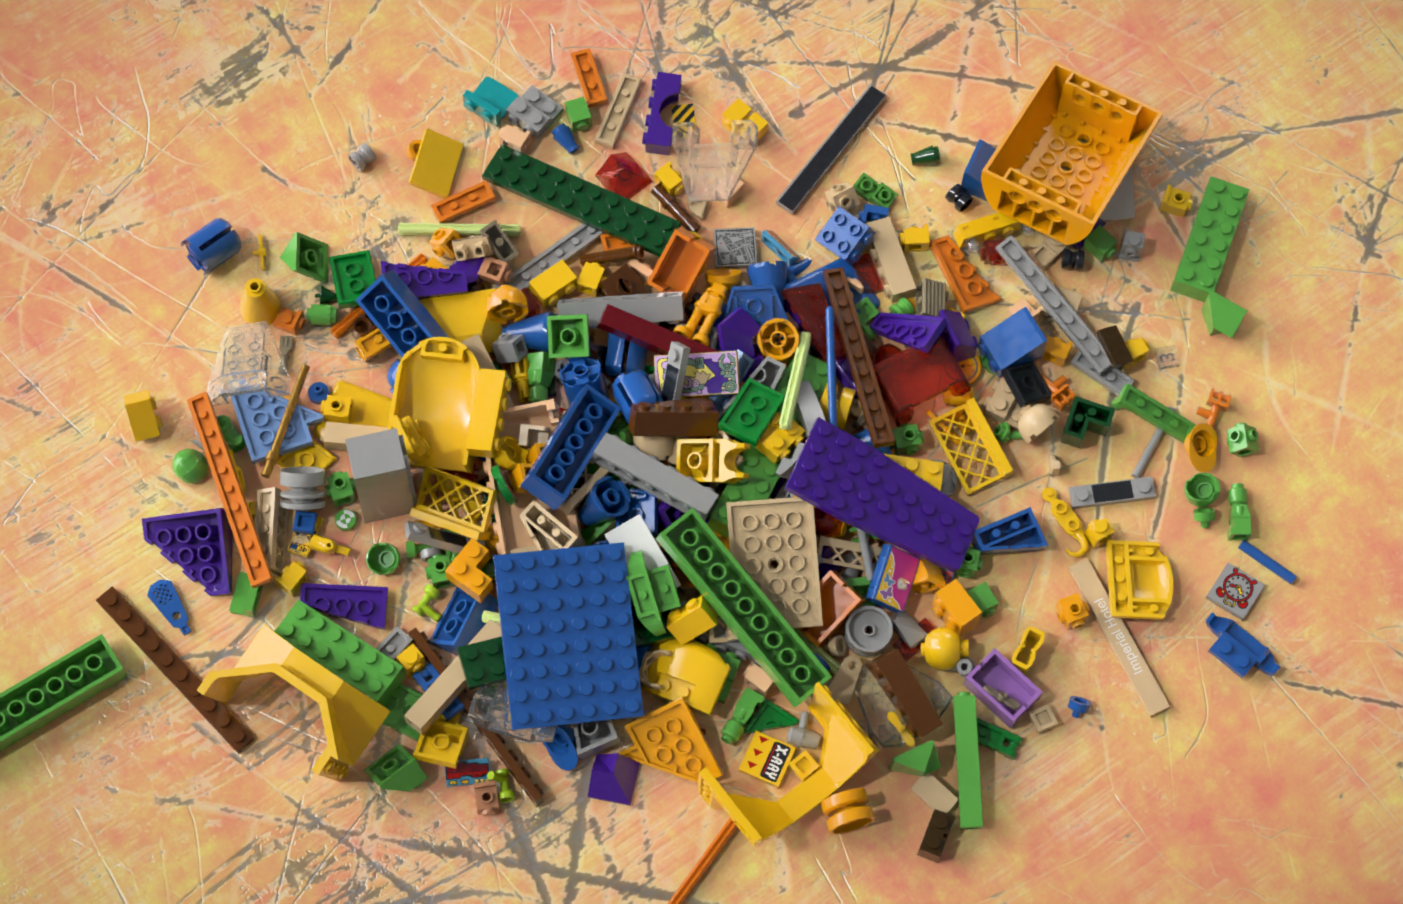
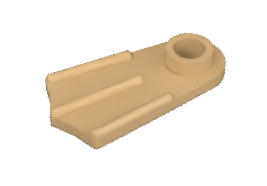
M847 656L831 680L828 688L832 693L831 698L834 701L839 699L842 704L850 703L862 667L858 657ZM849 662H853L854 668L852 670L848 667Z

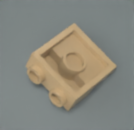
M1002 376L1001 380L996 379L992 390L995 391L993 396H988L984 402L983 407L986 408L984 416L999 423L1007 422L1011 429L1018 431V420L1022 416L1019 412L1025 407L1020 408Z

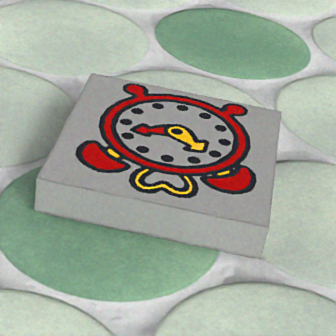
M1227 563L1206 596V599L1243 621L1263 589L1264 584L1232 564Z

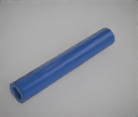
M1243 540L1239 545L1238 549L1289 584H1292L1297 576L1246 540Z

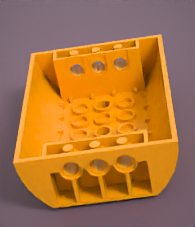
M1053 61L983 168L981 183L985 197L993 210L1065 245L1077 243L1087 237L1092 231L1164 112ZM1085 139L1088 141V143L1084 144L1081 143L1079 140ZM1066 166L1069 167L1071 170L1064 171L1061 167Z

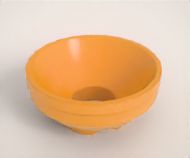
M732 268L709 269L705 271V280L711 286L713 282L722 284L729 291L732 289V286H736L742 280V271Z

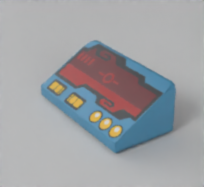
M762 231V242L782 261L787 262V266L795 264L800 259V256L773 231Z
M489 759L459 760L456 769L445 766L446 786H465L490 781L487 778V774L490 771Z

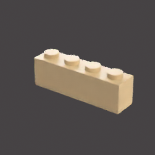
M890 216L866 223L876 233L870 244V256L872 261L877 263L876 271L879 279H883L885 296L890 298L891 303L898 302L902 297L906 299L915 297L916 286Z

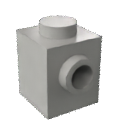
M510 333L500 335L499 339L492 344L497 363L519 362L529 354L523 334L511 335Z

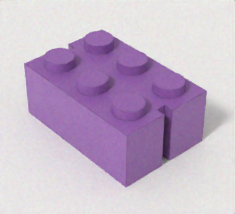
M996 648L965 677L963 685L1010 729L1024 716L1025 712L1027 713L1038 702L1043 693ZM989 685L998 692H1006L1008 697L1019 702V709L1013 710L1004 702L999 703L996 697L986 692L983 687Z

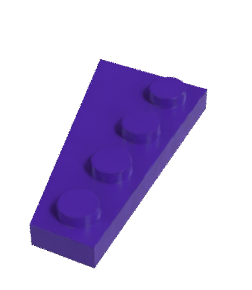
M381 261L382 274L394 270L417 299L468 293L466 271L444 268L434 269L427 266L417 267Z
M879 312L869 327L877 335L928 353L947 325V321L944 317Z
M302 583L300 601L314 610L385 631L388 587Z

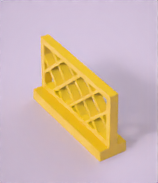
M974 397L967 400L965 404L928 422L967 496L1002 478L1005 479L1012 475L1013 469ZM962 410L965 411L968 417L966 424L954 421L956 413ZM940 421L950 423L948 432L938 431L935 424ZM953 424L964 427L961 438L950 435ZM967 429L976 431L978 435L976 442L964 439ZM948 438L960 441L957 452L947 448ZM962 442L974 446L971 456L959 453ZM976 447L986 450V460L973 457ZM958 456L970 460L967 470L957 467L956 461ZM972 461L984 464L981 474L969 471ZM986 465L995 467L998 475L992 478L984 476ZM968 474L980 478L978 485L970 489L966 483Z
M425 466L416 507H411L409 516L477 541L490 540L491 531H488L497 490L430 466ZM431 473L435 474L438 483L434 486L430 483ZM449 480H452L455 489L451 492L448 491L445 485ZM441 486L445 496L438 499L434 490ZM466 486H469L472 495L468 498L465 497L462 491ZM486 492L489 493L487 503L483 505L479 495ZM430 493L434 503L429 506L424 505L425 497ZM458 493L462 502L455 506L451 496ZM475 498L479 508L472 512L468 502ZM444 500H447L450 506V510L444 512L440 505ZM462 506H464L467 512V516L464 518H460L457 511ZM479 512L483 516L482 525L477 524L474 517Z

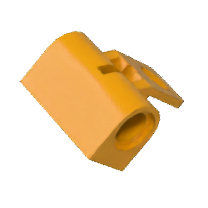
M378 328L366 336L360 337L354 343L358 354L364 362L392 346Z

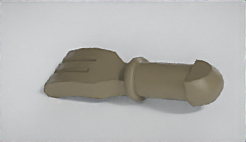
M280 336L279 349L281 354L279 355L278 373L281 376H284L288 371L287 365L290 358L288 354L292 351L293 336Z

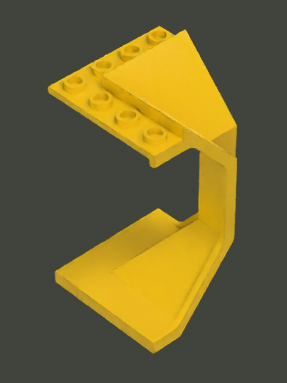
M263 625L235 668L209 672L197 691L204 696L227 704L244 679L270 673L277 674L315 700L320 706L327 738V747L311 770L320 776L335 781L344 779L350 770L348 766H354L390 711L384 705L371 699L298 650L274 632L273 629Z
M819 681L814 686L811 704L807 709L824 729L820 767L786 795L774 802L726 793L706 767L699 772L697 792L711 809H724L753 847L800 820L818 806L821 801L839 790L880 751L839 699L834 701L831 698L832 693L826 685L822 686Z

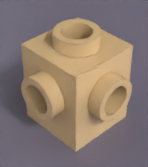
M847 182L835 184L830 187V190L824 192L827 198L825 203L830 211L835 212L839 206L845 211L850 212L851 208L860 204L854 186Z

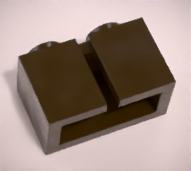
M934 809L919 848L918 856L938 863L955 816Z

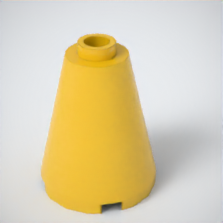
M250 279L244 287L240 301V313L243 319L253 326L260 327V325L272 324L281 308L280 298L261 279Z

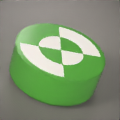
M349 509L340 510L335 516L337 528L345 532L352 530L357 523L355 513Z

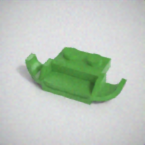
M643 551L633 552L628 561V576L626 579L629 583V590L637 617L655 636L666 634L667 631L661 618V612L681 606L670 566L667 564L648 570L644 561Z

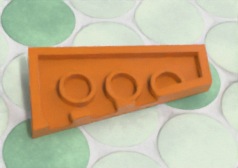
M949 235L930 241L929 247L963 314L1000 302L1001 298L999 295L993 293L989 288V283L978 275L977 269L973 264L968 263L964 258V253Z

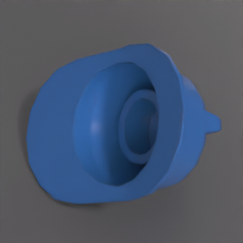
M569 725L541 728L540 739L554 763L563 770H573L578 763V755L574 746L576 742L574 730Z

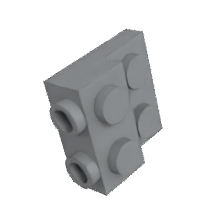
M533 85L522 96H518L506 109L507 119L512 124H518L523 128L524 132L530 131L531 136L533 135L537 139L542 136L563 112L561 105Z

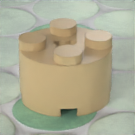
M633 436V446H636L648 456H654L659 461H663L673 455L675 436Z

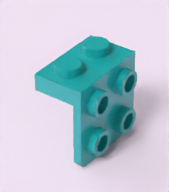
M487 76L473 93L469 90L465 91L462 95L463 105L470 112L477 114L486 122L497 127L506 116V109L518 97V94Z

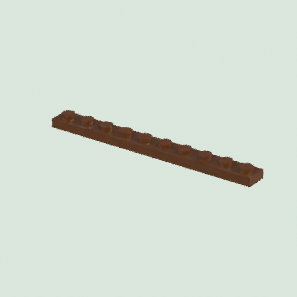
M844 268L823 270V279L831 306L834 309V316L873 448L893 446L895 438Z
M113 586L96 599L100 607L237 754L254 740V737L220 701L204 696L197 691L202 683L200 679Z
M414 628L409 632L414 645L422 653L426 661L431 663L441 675L449 665L444 666L441 662L442 656L436 648L432 650L429 646L430 640L423 631L420 633L417 628ZM464 688L457 696L464 705V712L537 808L543 803L542 795L544 792L537 783L533 785L529 779L531 775L524 766L521 768L518 765L516 754L512 749L509 751L503 745L506 743L499 732L494 733L491 729L493 724L486 715L482 717L478 711L480 709L479 705L473 698L470 700L465 693L468 691Z

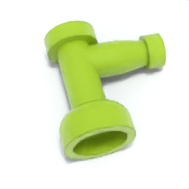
M427 584L424 588L425 595L417 606H413L411 610L420 617L426 614L437 622L441 615L436 613L428 604L432 599H438L441 593L435 587Z
M499 769L496 772L489 771L487 774L489 780H495L500 783L501 792L498 794V802L508 803L516 799L515 792L510 790L509 769Z

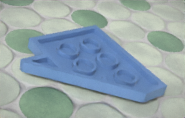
M250 383L228 389L252 463L256 464L265 461L267 452L271 450L289 400ZM296 404L278 454L281 456L314 445L308 426L325 421L323 415Z

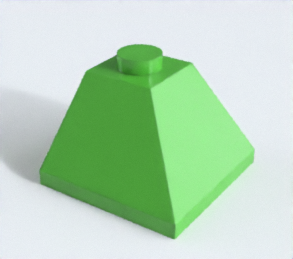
M588 314L547 316L549 358L590 356Z
M400 744L364 769L365 773L381 789L411 791L418 788L427 779L415 758Z

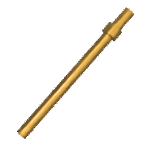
M306 364L301 366L271 450L267 452L266 464L261 475L264 478H270L273 467L277 464L280 457L278 454L310 369Z

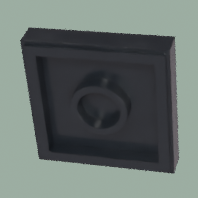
M1034 361L1008 367L1001 371L1020 408L1051 399L1052 394Z

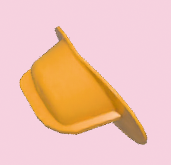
M1200 423L1186 436L1184 447L1194 468L1200 472L1207 473L1215 466L1217 435L1212 426Z

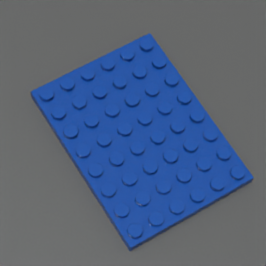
M624 542L493 555L512 731L643 717L644 712L629 583L626 579L628 575Z

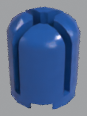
M215 218L181 242V247L185 245L189 255L187 258L197 271L202 269L204 276L237 254L241 249V240L236 230L231 231L232 225L222 218Z
M608 333L604 369L609 376L616 379L622 374L626 344L630 341ZM630 342L626 374L637 371L636 369L645 371L648 349Z
M572 357L568 359L569 363L564 366L562 371L560 368V378L569 406L577 393L586 384L609 399L601 364L598 359L596 361L587 357Z
M636 369L637 372H631L626 375L622 373L612 384L613 398L621 408V412L628 424L631 404H638L639 402L652 404L664 401L651 377L644 370Z

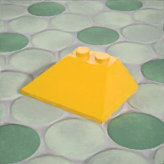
M496 288L419 300L449 338L462 342L478 334L487 352H493L492 344L502 335V325L488 318L487 299Z

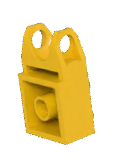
M677 439L676 470L686 477H692L699 484H726L749 479L748 473L740 472L737 469L735 461L740 452L750 449V444L729 439Z

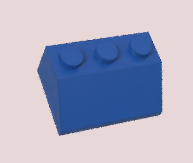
M456 587L429 643L458 656L457 647L468 645L486 625V623L482 622V614L485 610L496 612L498 600L488 594L480 604L462 589Z

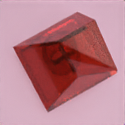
M628 152L611 154L595 174V177L607 190L627 199H630L652 183V179Z

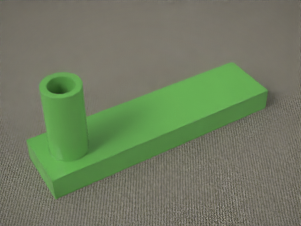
M1125 384L1119 397L1113 399L1111 403L1112 408L1119 411L1126 408L1183 444L1186 436L1196 426V424L1130 384Z

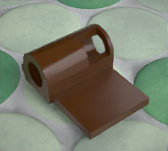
M627 263L601 282L603 288L600 289V293L603 297L649 294L644 288V283Z

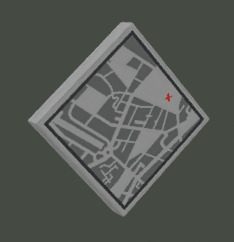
M755 227L714 229L716 268H749V265L757 263Z

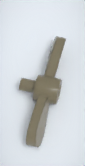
M989 685L983 687L986 692L996 697L999 703L1004 702L1013 710L1019 709V702L1008 697L1006 692H998Z

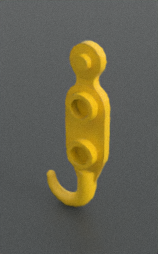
M1046 487L1042 491V499L1051 504L1050 511L1063 531L1076 539L1081 545L1079 551L1073 552L1067 548L1065 550L1066 553L1072 557L1083 556L1088 550V541L1084 536L1081 521L1065 501L1057 499V493L1054 488Z

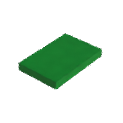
M366 250L329 257L339 309L360 306L355 300L376 281L370 251Z
M748 378L718 424V429L756 447L783 405L785 395Z

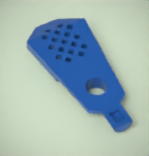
M158 580L150 585L147 594L148 598L173 628H179L184 636L188 635L191 632L187 625L189 618L172 581ZM175 614H180V619H173V616Z

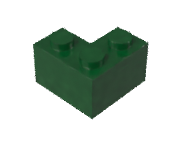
M1075 396L1060 442L1080 448L1086 430L1106 437L1115 409Z

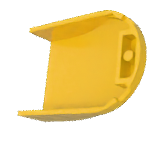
M447 337L428 338L420 341L418 345L405 353L396 372L389 418L397 415L402 419L409 415L413 420L416 419L422 429L419 432L421 438H426L431 448L428 450L430 457L417 464H414L408 458L410 466L422 468L430 466L440 470L473 473L475 456L469 455L466 445L480 375V366L468 347L455 339ZM389 420L387 430L394 429Z

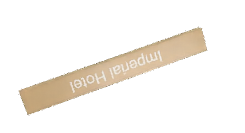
M1088 558L1069 566L1068 570L1149 717L1169 709L1170 705L1122 619L1111 618L1108 605L1109 596Z

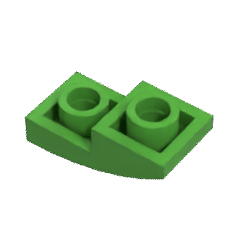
M864 172L853 185L858 196L876 206L888 208L898 195L884 183L878 184Z

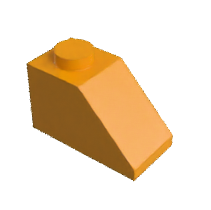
M920 559L911 590L925 594L943 588L946 582L940 568L933 565L930 561Z

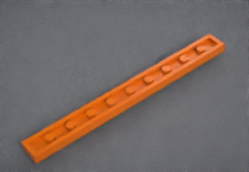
M205 391L187 399L247 576L251 587L255 589L274 579L210 396Z

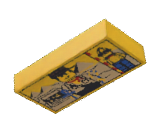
M317 517L314 533L316 535L319 534L324 522L322 518ZM294 533L287 549L288 553L308 559L312 551L309 545L313 535Z

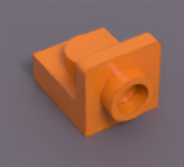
M281 306L273 322V327L296 336L298 331L302 330L305 326L306 319L304 313L300 309L298 312Z

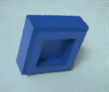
M296 511L292 529L293 533L314 535L318 514Z

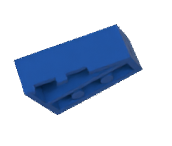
M1031 507L977 529L971 540L973 547L981 551L980 555L1040 551L1048 546Z

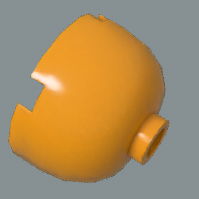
M510 285L500 286L492 291L487 299L488 318L502 324L507 323V320L514 319V322L524 319L528 315L526 296L516 287Z
M773 318L761 326L757 335V343L760 351L766 356L775 360H783L790 357L796 351L799 344V333L791 321L784 318Z

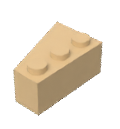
M535 500L520 514L522 522L539 551L586 546L578 536Z

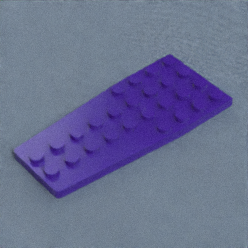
M820 417L815 420L784 490L838 520L951 572H955L961 567L980 521L977 515L877 449Z

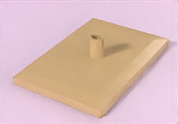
M799 497L726 502L729 546L733 557L792 628L823 626L814 506ZM776 561L778 567L774 569L770 566V563Z

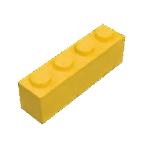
M482 368L480 370L466 450L470 456L495 458L496 451L500 450L501 440L499 435L500 431L504 429L503 413L508 408L506 396L507 391H510L512 386V380L506 371Z

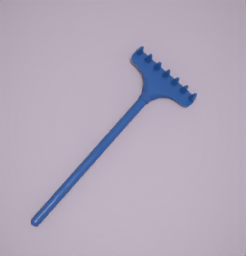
M828 306L825 310L829 423L837 427L834 309Z

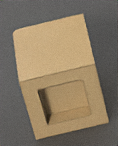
M521 424L518 445L532 447L535 443H547L550 428Z

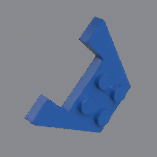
M775 284L732 286L724 319L740 307L760 326L773 318L789 320ZM719 339L716 345V350H721Z
M628 489L631 496L630 508L623 516L616 518V527L637 515H641L652 536L658 535V498L644 490ZM608 540L595 542V545L609 544Z

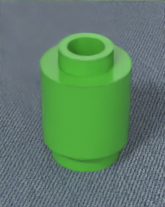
M311 304V308H307V321H311V325H331V323H337V307L326 304Z

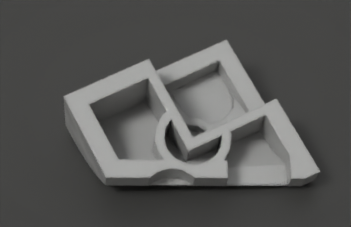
M798 443L789 459L782 458L776 475L789 479L804 443Z

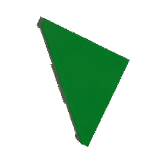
M765 699L743 733L751 734L756 731L762 732L796 726L799 724V720L768 699Z

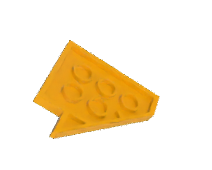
M684 696L625 724V728L634 744L619 751V754L698 783L699 772L705 767L715 779L723 775Z

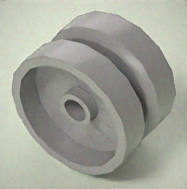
M863 606L856 609L849 615L845 625L844 638L848 648L854 654L863 658H873L882 654L888 648L891 641L893 624L890 617L878 607ZM870 629L871 634H867L866 630Z

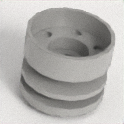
M301 466L280 470V484L290 487V489L280 492V496L286 498L280 501L282 508L308 511L326 506V500L320 498L325 496V491L316 489V487L325 484L324 468Z

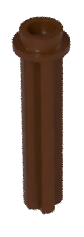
M634 244L633 247L583 254L580 256V263L584 266L585 262L605 264L630 259L640 260L644 257V249L642 245Z

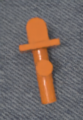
M1040 373L1052 393L1051 406L1053 408L1056 407L1059 411L1064 410V406H1069L1076 396L1066 383V377L1061 375L1051 382L1043 373Z
M1212 388L1206 403L1212 409L1208 410L1199 406L1196 414L1208 418L1206 424L1214 428L1219 411L1223 410L1226 412L1232 395H1224L1222 391L1220 393L1215 392V389Z

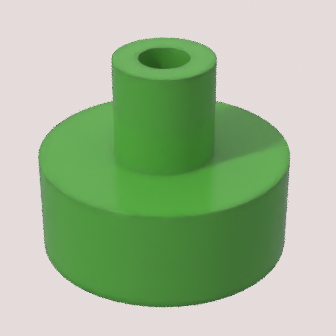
M1202 507L1193 511L1194 520L1201 522L1202 528H1208L1209 521L1215 519L1214 508Z

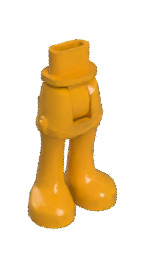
M713 282L711 288L708 287L701 298L695 302L694 311L685 326H676L673 332L709 347L710 339L708 335L714 322L722 313L721 309L723 302L726 300L725 294L728 288ZM702 316H705L706 318L700 330L693 336Z

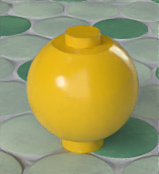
M940 627L928 633L925 637V643H921V656H925L926 662L937 670H951L956 667L961 658L969 657V640H963L960 634L951 628Z

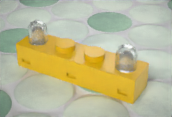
M998 212L957 225L953 236L959 249L967 246L970 253L977 254L981 249L979 242H990L998 236H1008L1019 229L1022 230L1025 236L1030 237L1035 233V230Z

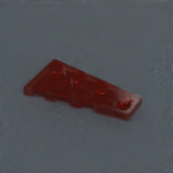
M821 283L782 289L780 294L784 299H787L791 305L790 309L794 314H797L804 330L811 333V341L825 362H827L825 310L829 304ZM834 321L835 360L845 359L844 346Z

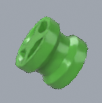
M904 297L900 298L896 305L893 304L889 307L890 313L915 314L912 304Z

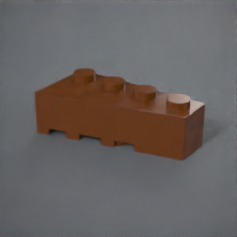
M709 397L662 401L652 404L639 402L638 404H631L629 430L633 436H717L719 412Z
M898 649L886 651L865 664L893 704L896 713L906 723V729L912 737L922 738L943 724Z

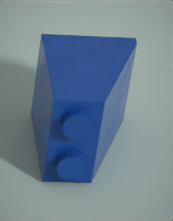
M979 139L964 171L961 186L964 188L965 193L987 201L982 188L981 174L996 149Z
M1024 307L980 336L978 349L981 355L986 356L989 361L990 370L996 373L998 378H1001L1003 376L1001 371L1005 368L1042 358L1047 339L1027 307Z

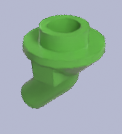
M1007 422L997 425L994 430V435L998 442L1006 443L1009 439H1023L1018 431H1010V426Z

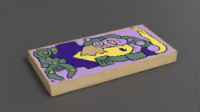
M738 351L689 354L681 397L740 392ZM668 355L654 356L655 384L660 395Z

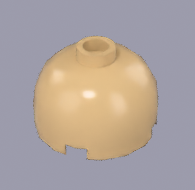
M1036 404L1033 407L1027 405L1019 412L1022 416L1018 420V432L1025 442L1029 444L1051 425L1054 420L1058 419L1059 416L1045 404Z

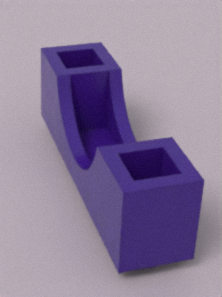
M658 72L657 79L652 80L651 91H654V96H650L648 104L651 114L646 115L645 126L648 127V131L643 133L642 144L645 145V152L670 155L673 128L667 126L662 121L660 114L668 105L679 102L682 75Z

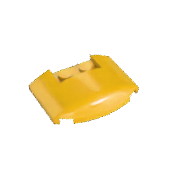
M1106 541V565L1109 588L1108 605L1111 618L1163 620L1173 596V575L1167 556H1163L1158 550L1160 548L1158 542Z
M677 639L653 644L651 651L667 650L672 652V655L660 656L648 667L650 683L661 685V690L652 689L640 683L641 691L671 702L684 696L690 709L711 716L731 670L729 664H726L716 651L697 641L690 640L681 645Z

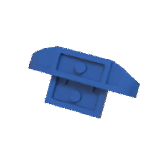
M1213 612L1206 619L1207 627L1219 638L1208 652L1243 679L1253 666L1271 676L1278 671L1280 666L1275 663L1269 648L1262 645L1237 625L1234 620L1217 617Z

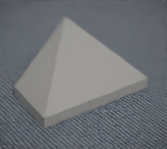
M905 610L903 613L898 611L889 616L893 624V630L911 649L924 641L928 635Z

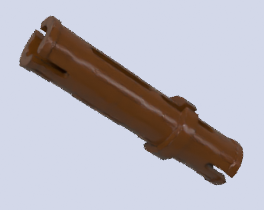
M661 184L653 187L650 193L662 204L661 207L664 210L667 209L676 220L681 222V225L686 230L697 233L701 226L678 204L676 198L673 195L671 196Z

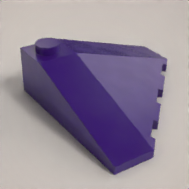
M224 508L142 518L144 540L150 545L154 543L162 550L160 554L171 563L176 562L184 569L182 572L193 582H200L206 588L204 591L209 596L230 594L232 592L233 532Z

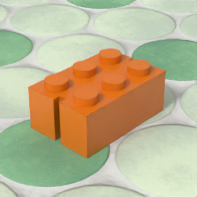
M683 227L675 229L647 284L660 292L683 291L684 303L687 302L712 258L716 247L703 239L696 240L697 236Z
M830 570L820 580L823 626L798 628L799 630H804L803 634L817 647H823L829 638L848 620L849 615L866 601L853 587L848 586L849 583L835 570Z

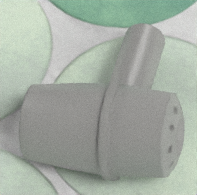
M963 657L955 668L946 671H957L960 676L966 677L975 668V663L971 658Z
M806 711L801 712L799 727L792 726L788 731V743L797 747L817 749L820 734L807 729L810 713Z

